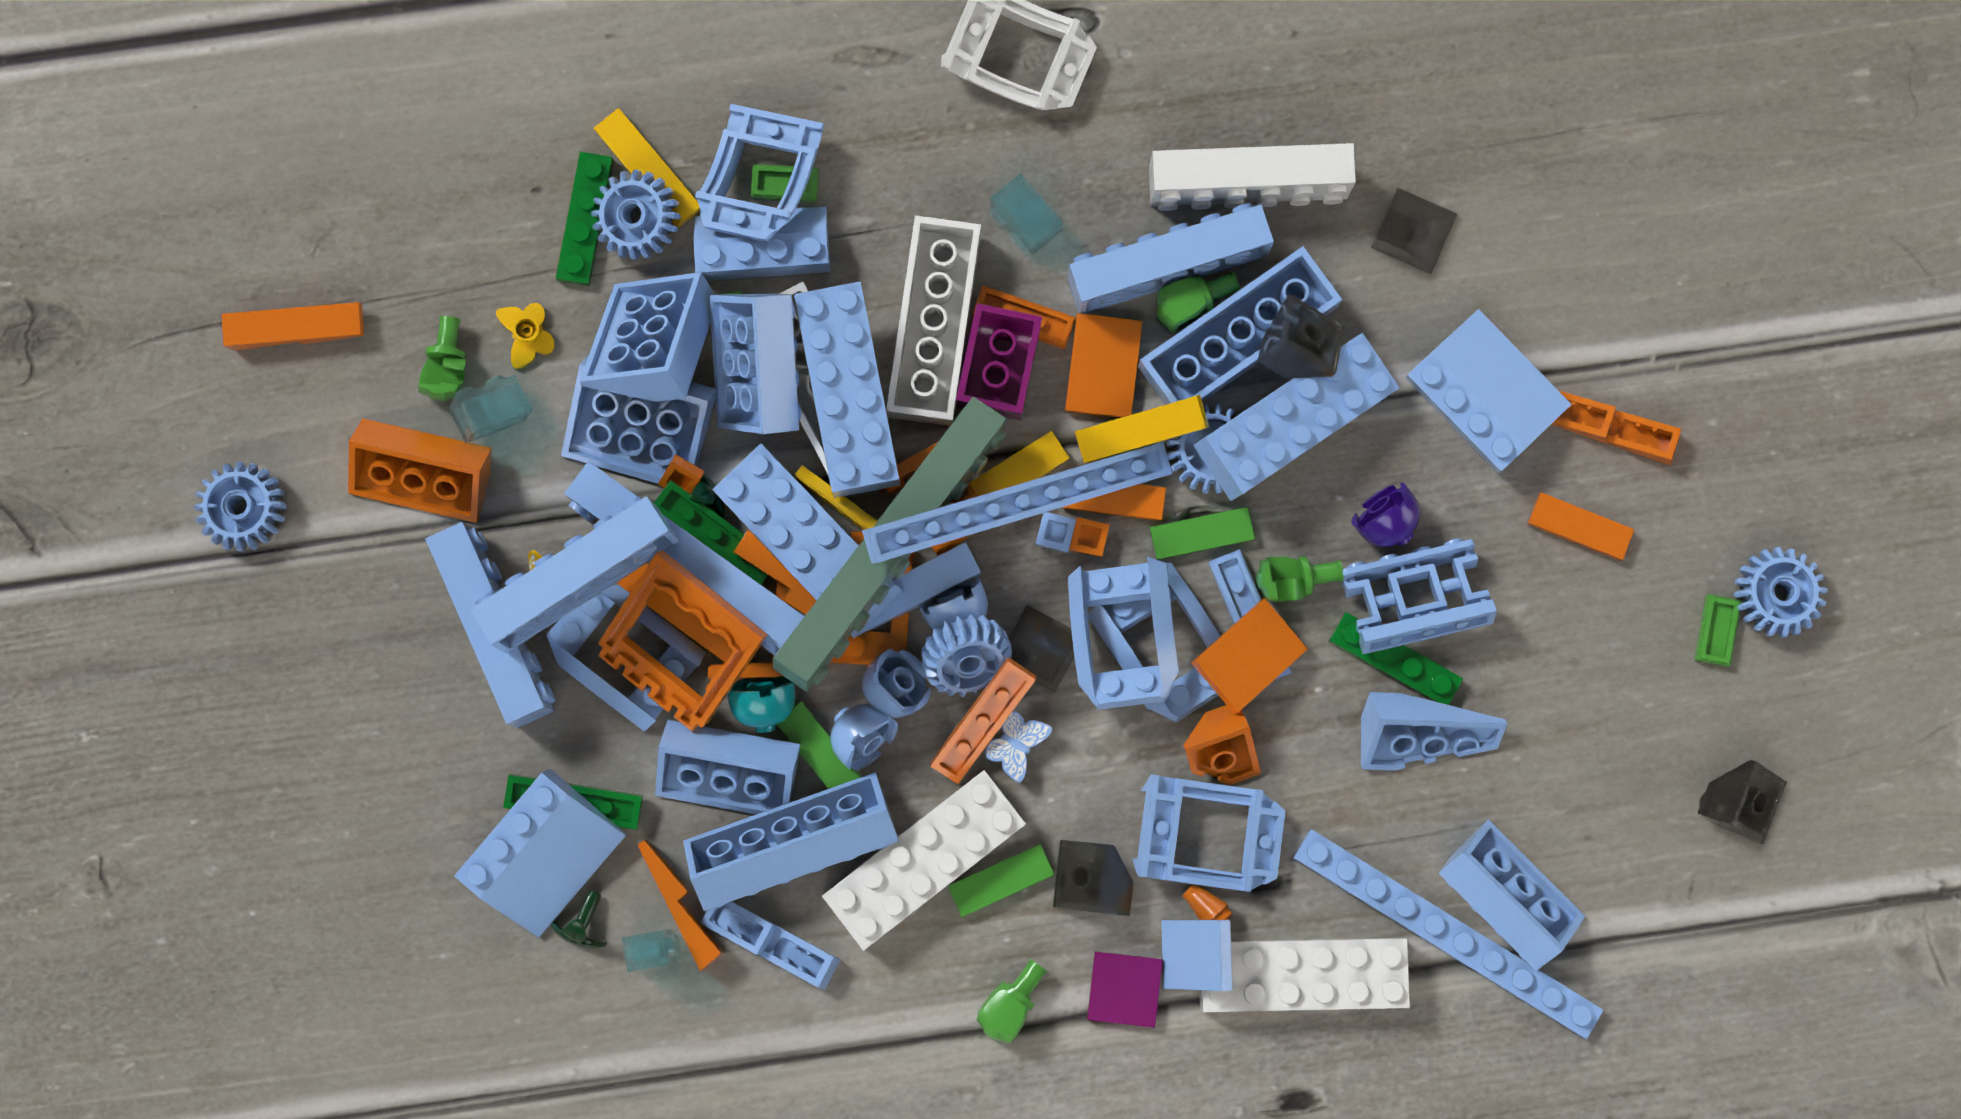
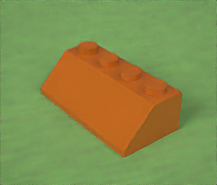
M362 418L349 440L348 494L477 523L490 477L492 448Z

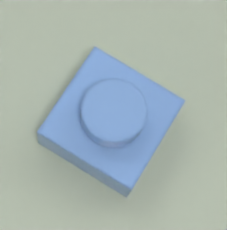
M1044 512L1035 545L1068 553L1076 519Z

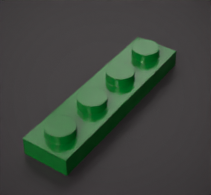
M581 151L579 153L556 272L557 281L590 286L599 241L598 236L600 235V230H594L592 227L593 224L600 221L599 218L591 215L592 211L600 209V205L595 204L593 199H603L604 194L601 193L599 187L605 186L609 188V178L611 177L614 162L612 156Z
M670 480L654 501V504L660 509L661 513L761 585L768 575L734 553V550L745 534L707 506L691 501L689 499L690 494Z
M1348 612L1343 614L1328 640L1329 643L1427 699L1449 705L1463 680L1462 677L1406 645L1362 654L1359 644L1360 637L1356 631V622L1359 619Z
M509 774L503 808L511 809L537 778ZM568 783L616 826L634 830L639 828L644 795Z

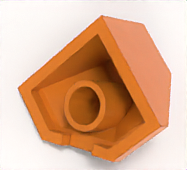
M1225 705L1205 712L1184 743L1191 772L1202 777L1204 774L1217 777L1219 782L1227 785L1260 775L1261 770L1250 726L1242 710L1234 714Z

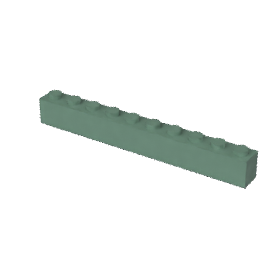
M972 397L873 527L947 506L953 499L958 501L967 490L969 484L966 481L972 473L978 475L986 465L988 458L985 456L993 447L997 450L1006 438L1007 432L1004 431L1006 418L975 397ZM863 540L773 657V669L806 692H808L813 684L820 685L829 672L827 665L833 657L839 659L850 643L847 640L854 630L859 632L865 626L870 617L867 612L874 603L880 605L890 590L887 586L894 577L899 579L905 573L910 564L907 559L912 553L871 564L866 543Z

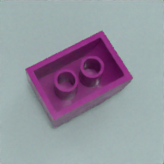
M977 303L956 397V407L964 409L971 398L975 397L1004 417L1016 420L1022 419L1041 329V316Z

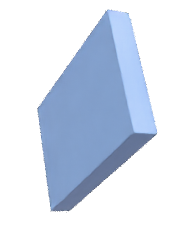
M1161 920L1163 989L1232 991L1230 920Z

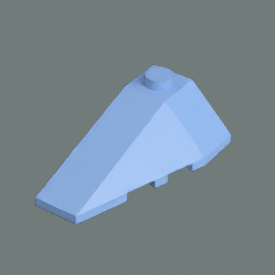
M1369 692L1361 715V767L1364 770H1399L1405 768V763L1424 760L1425 764L1436 762V757L1454 753L1456 756L1461 757L1495 750L1500 745L1507 727L1506 719L1403 693Z

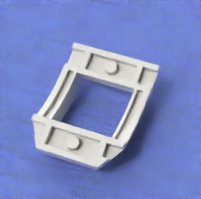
M968 0L947 51L941 55V67L992 93L1038 110L1069 108L1073 106L1097 47L1090 35L1087 36L1079 24L1080 20L1076 18L1071 19L1026 0ZM1000 14L1015 22L1062 39L1040 92L1011 82L978 66Z

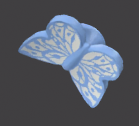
M1013 711L1002 725L1003 734L1001 738L992 740L987 745L985 754L990 761H1002V768L1005 773L1015 782L1020 783L1023 781L1026 773V754L1030 752V748L1040 744L1049 737L1052 727L1035 720L1024 723L1023 717L1018 712Z

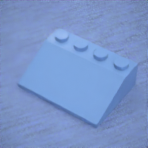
M702 272L614 284L580 378V384L587 388L655 402L686 398L711 323L709 295H715Z
M791 294L709 295L715 389H717V428L757 434L798 431L801 409L797 400L799 375L795 365L797 341L793 331L795 307Z
M1479 309L1423 359L1405 378L1497 474L1506 468L1572 405Z
M588 356L579 364L561 456L584 463L589 461L595 466L657 484L675 454L697 466L711 420L717 389L691 382L686 398L655 402L583 387L579 381Z
M548 769L538 776L454 877L478 898L539 938L627 834L553 770Z

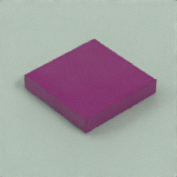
M1094 951L1087 1020L1155 1028L1163 959Z

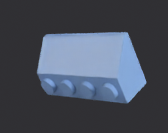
M826 206L795 209L791 218L767 242L707 229L703 226L701 216H695L693 240L695 273L702 272L707 281L831 272Z
M667 720L658 747L655 796L756 815L785 805L792 800L798 769L800 744L709 727L701 728L700 726L691 732L682 723Z
M1489 819L1473 833L1439 871V874L1445 879L1447 884L1454 888L1470 904L1471 908L1479 913L1494 928L1495 932L1535 971L1564 950L1585 918V915Z

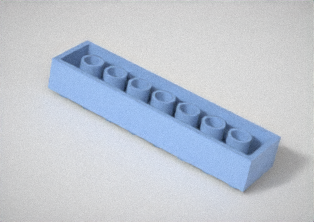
M589 461L564 493L572 500L568 506L590 523L594 519L599 521L606 516L615 517L624 511L622 507L627 502L638 497ZM664 516L680 541L665 552L767 633L768 636L761 646L775 656L805 616Z

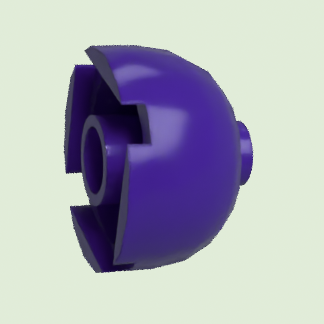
M1400 483L1401 488L1396 489L1392 484L1378 491L1362 504L1367 510L1360 517L1357 513L1354 514L1351 523L1368 543L1377 547H1391L1396 544L1403 546L1414 537L1413 531L1418 526L1421 513L1418 501L1405 483Z

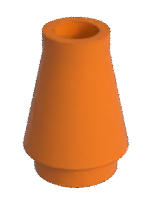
M1192 884L1182 895L1199 920H1228L1233 914L1227 908L1229 904L1199 885Z

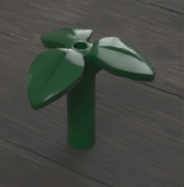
M703 474L700 479L702 482L695 486L689 499L699 504L714 506L717 515L724 519V503L712 490L716 487L709 477Z
M589 890L577 918L569 922L564 929L553 921L551 927L554 932L563 940L569 943L574 942L583 948L595 949L606 946L607 942L594 941L586 936V929L601 895Z

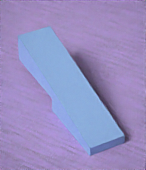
M965 542L908 571L899 579H893L903 592L858 636L918 608L920 604L979 577L981 571L967 543Z
M732 901L721 907L708 909L700 922L703 926L750 952L769 960L817 988L824 990L841 960Z

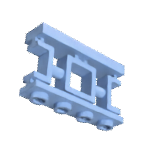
M1453 539L1446 542L1443 546L1435 548L1423 546L1401 556L1389 554L1380 558L1379 561L1367 564L1362 561L1355 562L1342 570L1344 580L1341 583L1342 587L1345 588L1346 598L1363 594L1370 616L1359 619L1356 622V631L1360 637L1359 644L1362 654L1494 623L1497 610L1493 599H1490L1489 590L1472 593L1464 571L1477 567L1478 557L1474 552L1475 545L1473 539L1465 541L1463 539ZM1452 563L1455 578L1439 581L1435 567ZM1387 578L1390 593L1374 597L1370 582ZM1428 579L1435 602L1406 608L1399 585ZM1460 591L1464 606L1447 609L1444 594ZM1395 606L1399 621L1381 625L1382 620L1378 609Z

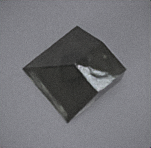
M1397 187L1371 248L1431 274L1458 214Z
M1290 294L1285 299L1262 339L1257 362L1284 378L1332 377L1337 371L1345 327Z
M1026 605L1008 638L1012 646V660L1036 675V681L1033 685L1054 696L1074 659L1072 631L1066 625Z
M1749 760L1709 782L1706 792L1700 798L1697 814L1714 825L1757 843L1764 844L1787 781L1757 761Z
M1060 840L1053 907L1130 916L1134 882L1115 845Z

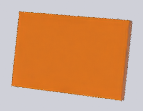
M1077 313L1065 412L1117 419L1132 415L1143 321Z
M1263 598L1191 663L1230 710L1236 714L1295 662L1308 648L1270 603Z

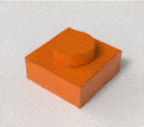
M675 454L658 485L665 488L671 480L691 495L692 490L698 484L705 471Z
M1077 517L1069 551L1102 558L1110 524Z

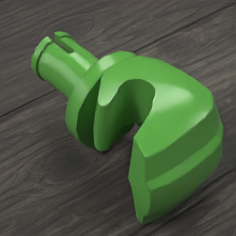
M1231 271L1208 282L1203 280L1200 275L1184 277L1164 285L1156 295V314L1158 320L1170 332H1175L1181 324L1197 317L1202 311L1205 314L1211 311L1214 300L1238 292L1240 290L1238 280Z
M452 316L439 317L437 344L426 347L425 355L428 359L420 374L418 393L428 396L435 401L458 398L463 390L466 353L457 348L458 330L461 320Z
M1284 556L1268 557L1260 560L1256 582L1267 601L1301 600L1306 598V596L1312 595L1314 585L1343 581V567L1340 560L1311 565L1306 556L1298 557V559Z
M1029 959L1028 964L1013 984L1011 982L1007 984L1002 981L978 1011L976 1021L983 1028L984 1033L989 1039L1010 1044L1014 1041L1025 1023L1028 1009L1031 1011L1035 1006L1030 1001L1032 999L1030 994L1044 974L1046 975L1047 971L1032 959Z

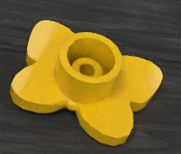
M531 303L524 311L518 307H505L496 310L498 320L507 330L513 333L512 338L515 339L511 348V363L515 370L522 369L533 362L536 353L541 355L552 354L555 349V341L550 333L543 330L542 324L546 316L541 304Z

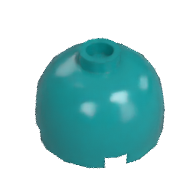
M761 677L762 681L751 683L750 679L737 681L728 693L730 710L736 720L745 726L755 727V731L759 733L774 731L776 729L775 724L785 721L791 715L795 704L794 683L786 677Z

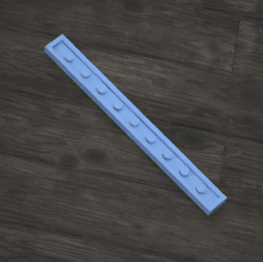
M1164 442L865 529L862 530L871 564L1164 477L1172 474Z
M1310 829L1294 854L1293 859L1583 1039L1588 1038L1604 1011L1542 971H1535L1524 960L1314 830Z

